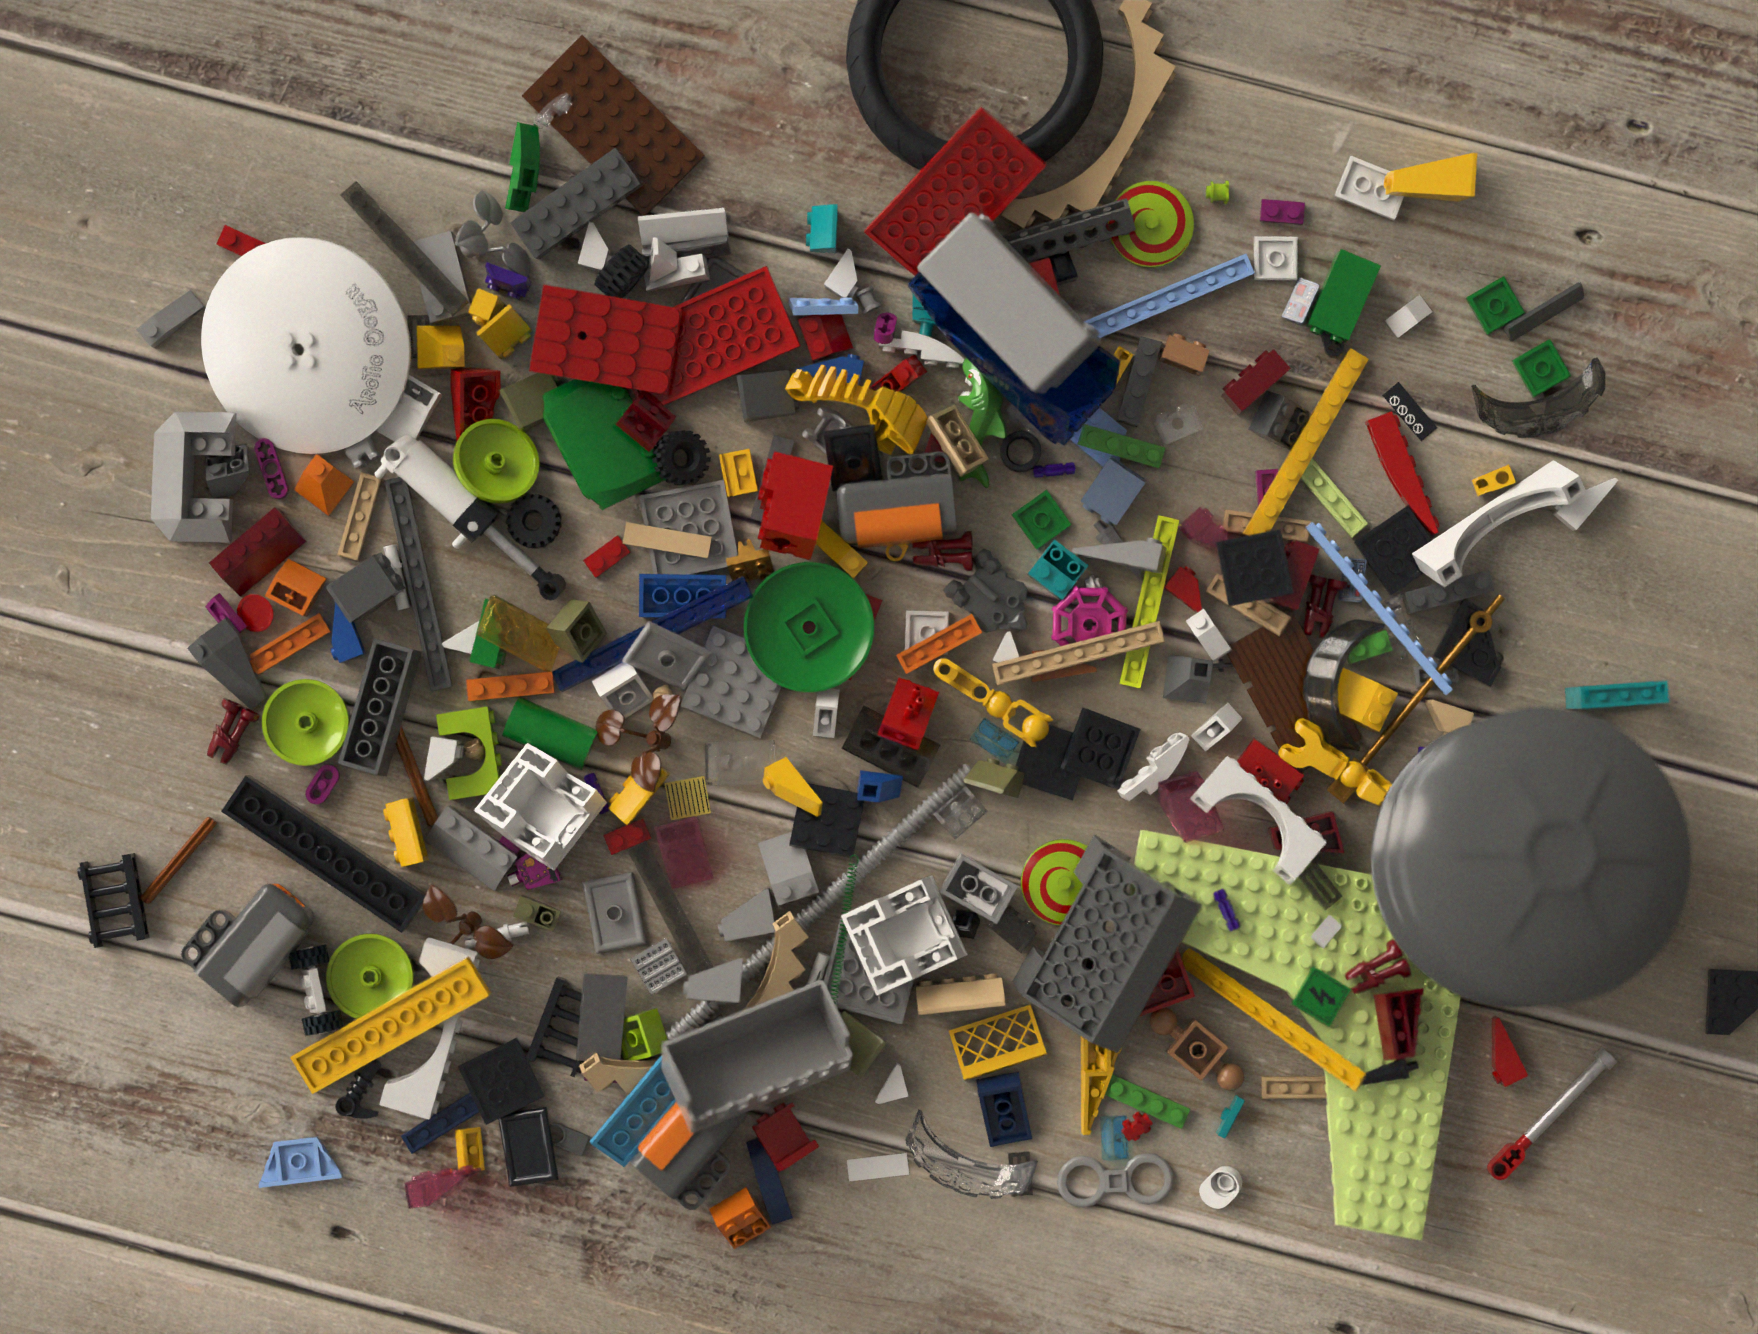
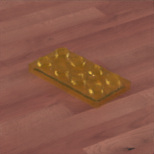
M496 595L490 596L476 635L545 672L552 671L560 648L554 643L546 629L549 625L548 623Z

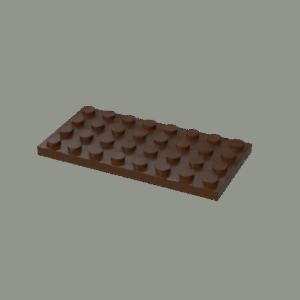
M583 35L522 95L591 165L615 147L620 149L644 184L625 199L643 216H647L705 157Z

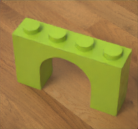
M487 706L436 714L439 736L463 732L471 733L482 741L486 751L485 761L477 772L467 776L446 779L449 800L486 795L501 777L499 766H502L501 753H497L496 750L499 738L498 733L493 731L492 724L496 723L494 710L490 711V707Z

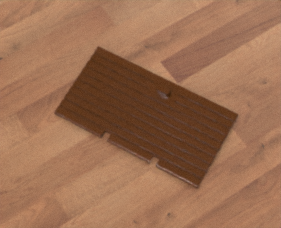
M1292 610L1286 613L1291 617V620L1280 637L1262 626L1230 644L1229 647L1232 650L1227 653L1242 683L1245 684L1250 681L1253 685L1247 689V692L1266 727L1273 724L1276 727V730L1270 734L1279 749L1284 744H1290L1297 748L1306 745L1305 739L1295 730V723L1298 719L1304 718L1312 722L1305 699V679L1309 673L1327 676L1317 655H1315L1310 672L1307 670L1314 650ZM1309 676L1307 688L1308 702L1315 724L1321 728L1325 739L1330 744L1341 747L1350 746L1339 731L1332 711L1316 703L1327 679ZM1335 713L1340 728L1351 744L1362 739L1352 721ZM1334 747V748L1338 749L1339 751L1342 750V749H1344V748ZM1312 766L1297 769L1303 772Z

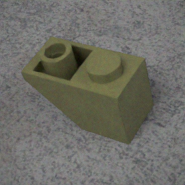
M522 895L513 917L554 932L561 911L541 901Z

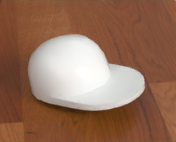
M1220 1166L1201 1184L1199 1189L1201 1199L1212 1208L1220 1209L1227 1206L1241 1190L1242 1177L1235 1168Z

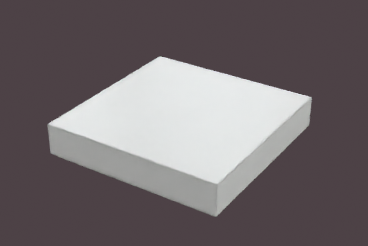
M1254 236V280L1297 281L1298 237Z
M906 611L905 650L949 626V612Z

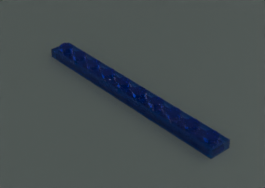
M742 576L652 621V623L678 635L752 598L753 594L745 577ZM645 625L592 651L583 663L574 660L552 671L559 690L564 692L622 663V659Z

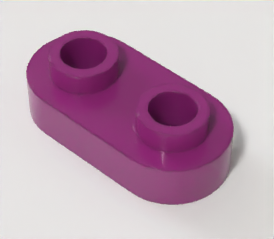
M330 764L320 767L305 792L306 799L310 803L321 804L326 801L339 781L340 772L338 768ZM328 771L333 774L330 780L326 778V772ZM316 789L321 791V796L319 798L314 796V791Z

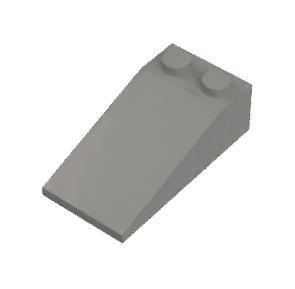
M452 231L410 242L430 323L434 326L470 316L468 311L472 302Z
M1147 538V541L1139 540L1073 548L1072 553L1078 557L1161 574L1167 548L1162 545L1160 540Z

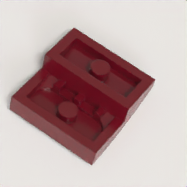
M642 390L616 425L650 452L676 419V416L650 394Z

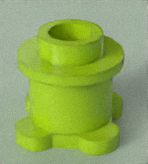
M1225 180L1224 184H1214L1211 181L1210 186H1206V199H1210V203H1213V201H1224V204H1227L1229 202V180Z

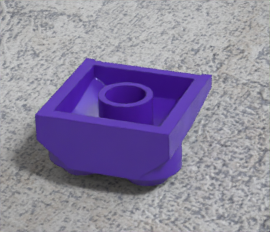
M486 263L487 277L485 283L488 284V289L499 292L500 289L507 291V296L517 300L520 297L525 298L532 284L528 277L491 263Z

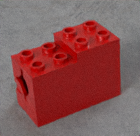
M775 451L772 459H767L757 499L761 500L760 509L764 510L757 538L761 540V549L782 554L788 553L794 555V557L811 560L822 520L833 469L832 465Z

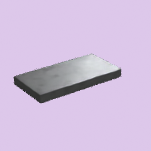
M584 973L576 1053L577 1061H586L596 1053L600 1057L620 1060L628 980L626 975Z

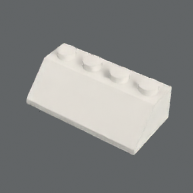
M725 208L638 216L643 248H651L653 238L660 239L666 245L727 235L729 240Z

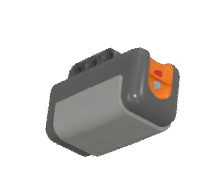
M275 883L266 884L258 890L237 917L226 910H217L211 913L183 947L181 957L194 969V973L227 1001L236 1007H243L251 998L259 996L289 960V954L296 951L312 931L309 927L314 922V913L282 885ZM219 914L225 916V923L222 926L216 922V917ZM206 930L212 936L208 943L204 942L202 934ZM192 947L195 948L198 953L197 957L194 960L191 959L188 955V952Z

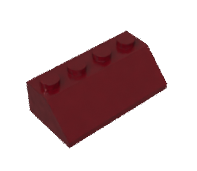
M274 507L213 558L209 564L222 580L241 597L307 541L279 508Z

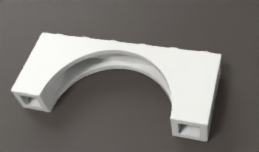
M1228 756L1190 798L1206 813L1215 805L1232 799L1248 800L1266 809L1275 819L1282 837L1281 856L1273 871L1289 885L1301 874L1327 843L1319 832L1307 826L1303 818L1291 812L1287 804L1276 799L1271 790L1261 786L1252 774L1246 773L1236 760L1230 759Z

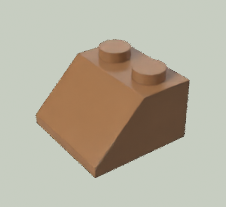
M1176 333L1173 336L1169 335L1159 362L1200 376L1204 370L1210 350L1205 349L1206 345L1194 341L1192 344L1185 341L1186 337Z

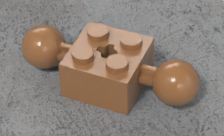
M1162 1008L1151 1014L1150 1026L1152 1030L1159 1035L1169 1034L1175 1039L1166 1052L1200 1081L1203 1080L1210 1070H1213L1217 1074L1218 1084L1225 1090L1233 1091L1243 1084L1244 1072L1241 1067L1234 1063L1224 1064L1220 1060L1229 1047L1197 1020L1192 1018L1187 1026L1182 1029L1177 1025L1176 1014L1169 1008ZM1199 1044H1201V1053L1195 1052L1193 1054L1192 1047L1194 1045L1198 1046Z

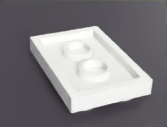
M1353 156L1349 157L1334 195L1335 198L1393 221L1404 196L1386 195L1384 178L1391 171Z

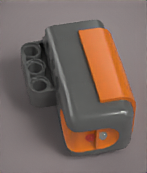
M943 452L892 457L887 463L888 480L845 484L840 486L836 492L840 534L844 542L849 545H858L859 548L942 540L943 535L957 534L950 460L947 454ZM938 457L946 460V465L942 468H937L934 465V460ZM919 459L924 462L925 466L922 470H915L912 467L915 460ZM894 462H900L903 465V469L895 473L891 470V465Z
M675 1102L638 1145L639 1151L631 1159V1164L671 1199L677 1200L688 1210H695L730 1171V1161L719 1149L746 1119L747 1112L696 1133H691L677 1102ZM717 1161H723L727 1167L723 1171H718L715 1169L714 1164ZM708 1177L712 1180V1185L705 1188L700 1184V1180ZM695 1194L698 1197V1201L695 1204H689L686 1201V1196Z

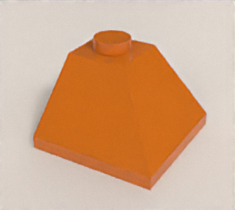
M316 454L303 471L294 490L329 516L355 481L323 457Z

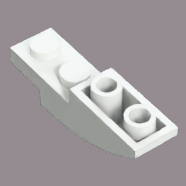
M902 331L901 339L893 338V341L889 344L879 343V348H883V352L895 353L896 349L904 350V354L917 355V352H921L920 361H925L924 365L937 366V363H946L948 368H959V365H963L964 358L947 345L936 339L914 332Z
M1180 732L1175 733L1167 739L1164 745L1154 748L1150 753L1151 755L1146 758L1150 766L1140 769L1137 776L1126 780L1121 785V788L1117 790L1121 798L1130 801L1142 791L1149 795L1155 792L1169 778L1179 764L1187 748L1189 737Z

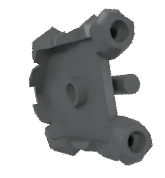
M983 548L974 557V562L979 569L964 585L959 581L952 580L944 588L946 597L953 599L955 605L959 607L964 606L968 613H972L979 628L985 633L995 631L997 627L1000 629L1013 628L1019 631L1026 630L1028 624L1024 616L1025 606L1021 601L1026 600L1028 589L1023 582L1009 578L1007 576L1008 573L1001 569L1002 565L999 560L992 556L991 551Z

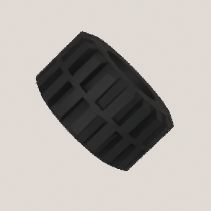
M630 244L626 245L605 264L597 275L594 285L606 296L624 298L644 276L650 262Z

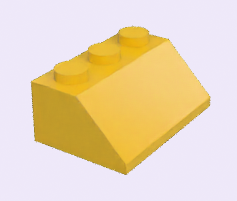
M663 767L661 768L655 792L671 774ZM631 775L622 784L625 787L620 794L616 792L609 800L611 804L609 809L626 825L631 824L655 794V792L639 787Z
M406 798L385 804L386 809H383L386 822L390 821L391 825L389 837L391 842H395L397 849L394 851L396 863H400L401 867L429 860L414 798Z

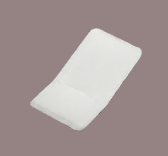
M1329 915L1316 929L1311 938L1324 949L1342 926Z

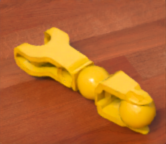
M939 659L934 664V673L939 679L974 701L983 703L982 706L986 708L992 717L1002 718L1005 729L1023 739L1031 747H1037L1036 742L1043 740L1049 732L1048 722L1053 721L1051 716L1042 713L1024 700L1012 702L1011 697L1006 692L995 691L994 689L990 691L985 683L948 659ZM943 665L950 667V672L946 675L940 673V667ZM977 687H984L987 690L984 698L978 699L975 697L974 691ZM1019 706L1033 713L1024 719L1022 732L1008 723L1010 718L1015 716L1016 709Z
M1304 718L1298 719L1295 723V730L1305 739L1306 745L1297 748L1290 744H1284L1278 750L1279 757L1295 768L1312 766L1336 780L1340 778L1344 786L1357 788L1355 792H1357L1360 798L1381 807L1392 783L1376 770L1368 769L1366 772L1361 763L1349 761L1350 757L1324 740L1323 731L1318 725Z

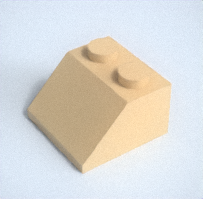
M1436 700L1425 701V706L1438 731L1447 734L1455 729L1471 724L1474 713Z

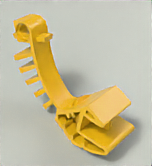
M821 365L814 378L809 372H803L801 369H797L795 373H792L785 390L793 399L812 401L813 404L817 400H831L860 406L868 412L870 425H875L878 450L892 455L895 446L898 445L908 454L912 455L927 424L928 417L911 396L894 392V390L885 387L876 391L869 389L871 380L868 379L864 386L858 385L859 375L857 374L853 375L850 383H846L847 370L842 369L836 380V367H830L826 374V366Z

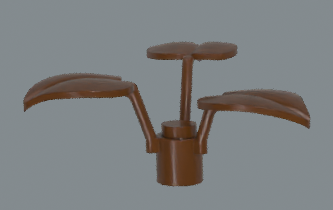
M660 695L652 701L649 717L654 721L653 727L656 730L648 734L622 728L625 717L617 710H607L597 718L595 727L598 732L597 737L602 744L607 746L615 745L620 740L621 732L646 738L648 745L653 747L644 751L642 757L634 758L631 765L633 780L644 790L655 792L662 764L660 757L653 752H660V749L665 750L671 745V736L665 733V731L673 726L681 704V695Z
M432 884L429 887L423 900V910L428 918L438 923L443 920L446 923L461 920L459 922L460 932L449 944L454 945L463 934L470 935L474 932L473 939L477 941L475 950L486 959L500 958L512 949L514 944L508 941L497 929L488 925L480 927L482 918L477 912L471 911L467 915L463 913L461 916L456 917L457 908L454 902L437 886Z

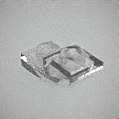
M567 92L563 93L548 103L532 122L534 126L542 130L544 126L548 127L554 117L552 116L553 112L559 116L563 112L567 113L572 105L570 94Z

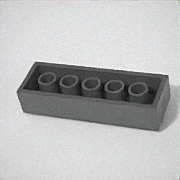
M615 147L510 223L533 257L541 259L586 227L589 222L596 220L644 184L620 149Z
M373 639L338 764L387 777L422 654L421 651Z

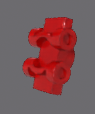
M1136 1112L1132 1116L1134 1118L1132 1123L1129 1119L1122 1122L1124 1128L1121 1131L1128 1141L1131 1139L1137 1141L1141 1134H1146L1151 1130L1150 1126L1153 1125V1122L1146 1113L1141 1115L1140 1112Z

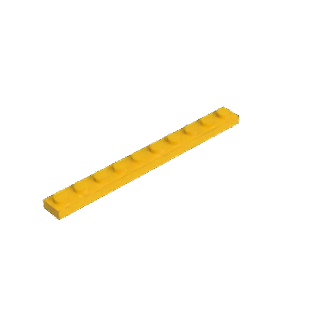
M1352 348L1348 349L1243 532L1245 536L1271 531L1369 359Z
M1191 948L1184 952L1182 961L1185 970L1355 1092L1358 1090L1366 1075L1359 1067L1350 1063L1342 1055L1336 1053L1304 1028L1290 1020L1286 1015L1280 1013L1251 990H1248L1216 965L1203 958L1199 953Z

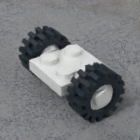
M327 945L311 946L291 952L289 954L291 970L307 967V969L301 970L302 975L299 976L301 987L305 988L307 995L304 997L305 1007L310 1010V1013L318 1014L302 1018L305 1036L341 1029L343 1021L340 1010L325 1013L326 1009L317 968L314 966L329 962Z

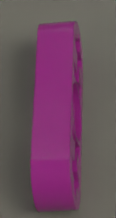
M259 439L255 443L254 450L268 493L275 499H283L288 495L289 487L276 447H274L269 439ZM262 443L270 445L267 452L270 457L274 455V459L262 461V458H266L265 453L259 450L262 448ZM269 463L277 465L278 469L274 475H269L266 472V466ZM281 476V479H277L278 485L284 487L280 495L273 492L276 485L274 481L269 482V479Z

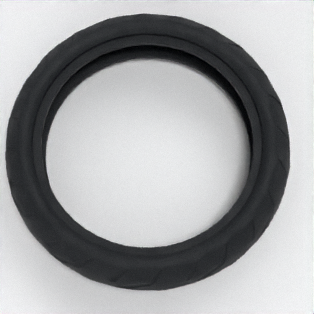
M858 0L851 18L846 48V65L853 98L866 124L880 142L892 154L921 171L948 141L924 131L910 120L897 105L886 84L881 63V45L888 20L900 0ZM1048 0L1060 19L1068 48L1066 79L1057 100L1050 110L1031 128L1016 136L1044 162L1059 152L1075 136L1089 115L1099 90L1104 47L1100 23L1091 0Z

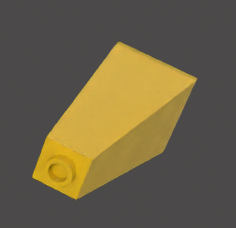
M1477 153L1465 154L1388 172L1384 178L1386 195L1461 202L1475 196Z

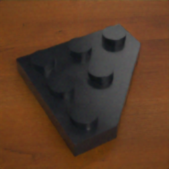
M1462 599L1433 657L1443 661L1470 629L1469 621L1471 615L1477 611L1484 610ZM1481 617L1478 618L1476 621L1479 626H1482L1484 624V619ZM1490 630L1483 633L1478 632L1450 665L1488 687L1492 686L1501 669Z
M1708 969L1706 1034L1730 1035L1758 1009V971Z

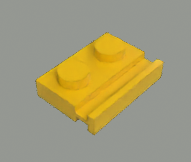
M750 449L719 454L727 497L758 492Z

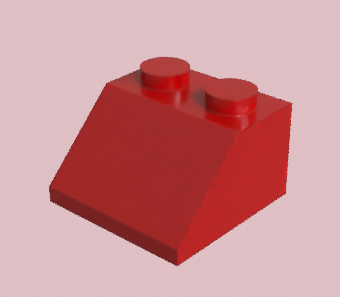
M841 314L809 315L798 319L813 363L853 349Z

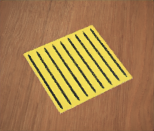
M704 776L664 783L671 820L711 813Z

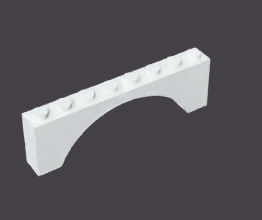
M1553 460L1412 553L1421 572L1443 587H1446L1462 576V566L1467 554L1492 529L1519 514L1551 505H1569L1587 492L1579 475Z
M428 937L424 943L419 963L431 976H434L468 956L476 969H478L480 960L477 959L478 953L476 951ZM461 1012L444 1021L440 1042L428 1061L413 1072L398 1078L389 1079L386 1082L379 1105L425 1119H430L433 1113L437 1114L440 1102L437 1101L438 1094L443 1093L446 1081H442L444 1073L448 1074L451 1066V1061L448 1060L449 1055L454 1053L457 1045L454 1037L456 1033L460 1032L463 1023L462 1020H459Z

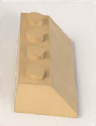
M997 973L984 974L982 979H976L975 975L962 977L963 981H954V978L941 979V983L933 984L932 980L920 981V985H916L918 1014L1006 1006L1002 977H997Z

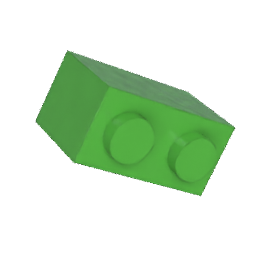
M1382 630L1357 638L1345 652L1348 664L1393 651L1387 631ZM1350 641L1342 643L1343 650Z

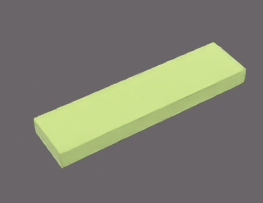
M1312 458L1300 479L1345 532L1353 538L1368 525L1367 521Z

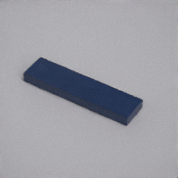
M468 1093L431 1116L430 1119H426L402 1134L401 1138L411 1154L473 1117L479 1113V1110L471 1094Z

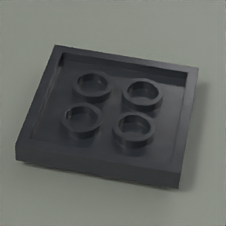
M1407 505L1354 541V544L1367 560V563L1389 595H1392L1423 574L1412 553L1432 541V539Z
M1281 529L1215 542L1228 607L1293 594Z
M1082 707L1060 769L1119 790L1141 729Z
M1049 725L1047 736L1043 740L1036 742L1037 747H1031L1023 740L1015 765L1019 767L1018 771L1025 773L1022 785L1073 801L1080 776L1060 769L1073 732Z
M808 783L823 802L821 815L817 817L797 807L789 846L850 858L854 855L864 801L857 800V792Z
M517 1038L458 1066L485 1125L544 1097Z

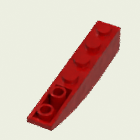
M1391 411L1366 421L1365 424L1380 463L1399 497L1406 506L1410 507L1419 522L1431 535L1438 533L1437 528L1440 527L1438 519L1435 515L1432 516L1429 509L1432 507L1428 495L1424 496L1422 490L1424 483L1421 476H1417L1414 470L1416 462L1412 455L1409 456L1406 449L1409 445L1405 435L1401 436L1398 427H1401L1398 416L1393 415Z

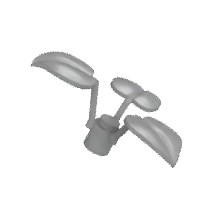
M481 190L474 197L473 207L476 214L482 220H486L485 224L481 228L473 220L466 221L458 232L455 245L461 246V251L467 258L503 251L502 260L512 272L529 278V259L521 246L516 243H510L507 245V248L502 246L488 249V242L483 232L490 223L493 225L500 224L502 211L496 199L486 191Z

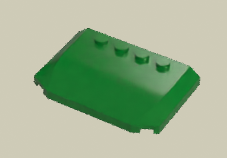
M574 379L542 395L544 400L543 419L583 496L598 504L601 510H605L667 480L661 479L659 477L661 472H656L654 467L658 466L652 460V458L657 456V454H653V450L657 449L656 445L648 452L616 425L633 402L625 387Z

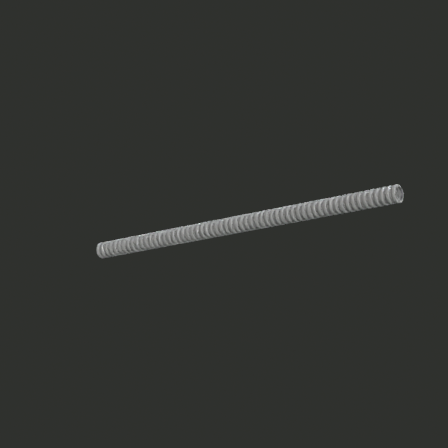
M963 764V768H959L957 773H953V777H949L947 782H943V786H939L936 792L933 791L932 796H927L928 799L926 801L923 800L922 805H917L918 808L916 810L913 809L912 814H907L908 817L906 819L903 818L902 823H897L898 826L896 828L893 827L892 832H887L888 835L886 837L883 836L882 841H877L878 844L876 846L873 845L871 851L868 849V853L866 855L863 854V858L859 859L858 864L855 865L858 868L854 870L847 868V872H843L842 877L838 876L837 881L832 882V886L828 885L827 890L822 891V895L818 894L817 899L812 900V904L808 903L807 908L802 909V913H797L796 920L805 930L807 927L810 928L812 923L815 924L817 918L820 919L822 914H826L825 911L827 909L830 910L832 905H836L835 902L837 900L840 901L842 896H846L844 892H850V890L845 888L856 887V883H860L862 878L865 879L866 874H870L872 869L875 870L877 864L881 865V861H885L887 855L891 856V852H895L897 846L901 847V843H905L907 837L911 838V834H915L917 828L921 829V825L926 824L927 819L931 820V816L933 814L936 815L937 810L941 811V807L943 805L946 806L947 801L951 802V798L953 796L956 797L957 792L961 793V789L967 787L964 779L971 771V768L967 764ZM774 935L771 937V940L766 941V945L763 944L761 949L756 950V954L753 953L751 958H747L746 963L743 962L742 987L746 986V982L749 983L751 981L750 978H755V974L761 972L760 969H765L766 964L769 965L774 947ZM710 1001L697 1003L696 1008H691V1012H687L686 1017H681V1021H677L675 1027L671 1026V1030L666 1031V1036L670 1040L691 1032L696 1027L699 1028L701 1022L705 1023V1019H709L711 1013L715 1014V1010H719L720 1005H725L726 1003Z

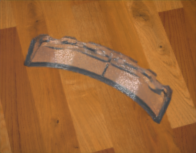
M918 1109L905 1139L906 1146H909L914 1156L913 1161L919 1168L923 1167L929 1172V1177L946 1188L953 1189L957 1193L971 1197L985 1195L990 1196L991 1199H1001L1003 1195L1014 1193L1019 1195L1024 1193L1033 1179L1038 1163L1036 1160H1031L1015 1165H996L966 1157L948 1147L932 1132L924 1118L923 1111Z

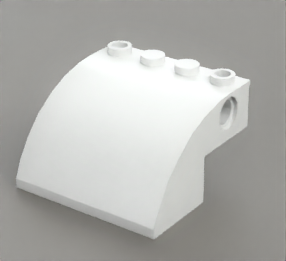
M527 743L474 811L514 845L552 870H555L607 802L596 789L567 773L556 759Z
M933 876L921 879L841 915L876 996L968 955Z

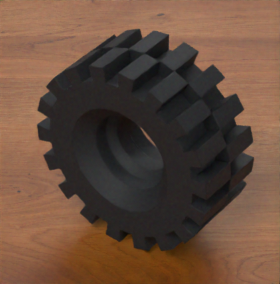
M685 430L673 431L661 437L662 440L656 443L658 449H654L653 454H657V456L652 458V460L658 466L654 467L656 472H661L659 477L667 479V483H674V485L695 483L699 481L698 478L704 477L703 471H708L709 466L706 465V462H710L711 457H707L706 453H710L709 448H704V445L707 443L705 440H700L701 436L699 434H693V431ZM679 449L684 450L687 454V463L684 466H678L674 461V454Z
M526 494L518 498L515 503L511 504V508L507 512V530L512 538L522 546L533 549L545 547L547 544L552 543L560 533L562 517L557 505L549 498L540 494ZM530 513H538L542 517V524L538 529L533 530L527 527L525 520Z

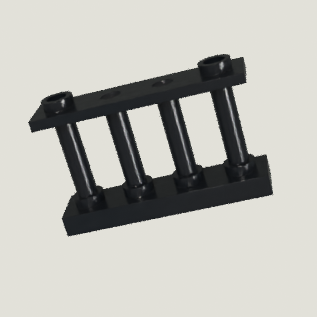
M135 853L122 855L123 860L113 864L89 868L88 861L79 863L80 867L77 868L79 880H82L91 929L88 936L90 944H93L94 948L102 947V940L128 935L136 936L137 941L150 938L144 902L141 900L142 891ZM117 871L125 872L126 881H124V884L93 889L91 876ZM123 892L129 894L130 902L127 905L101 910L96 909L94 897ZM128 913L133 917L134 924H131L129 927L100 932L98 921L100 918Z
M558 976L554 982L526 1059L534 1062L537 1057H544L573 1068L570 1076L575 1077L577 1073L581 1074L579 1065L585 1061L571 1059L547 1050L542 1045L544 1037L548 1038L550 1036L577 1047V1037L553 1029V1026L549 1025L551 1018H556V1016L579 1024L580 1015L560 1008V1005H557L559 997L566 996L580 1002L582 997L581 992L567 988L568 985L565 984L566 979Z

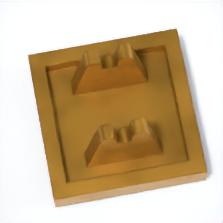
M747 539L746 546H743L741 541L738 542V556L726 558L733 585L746 584L755 579H765L774 572L769 550L756 551L750 539Z

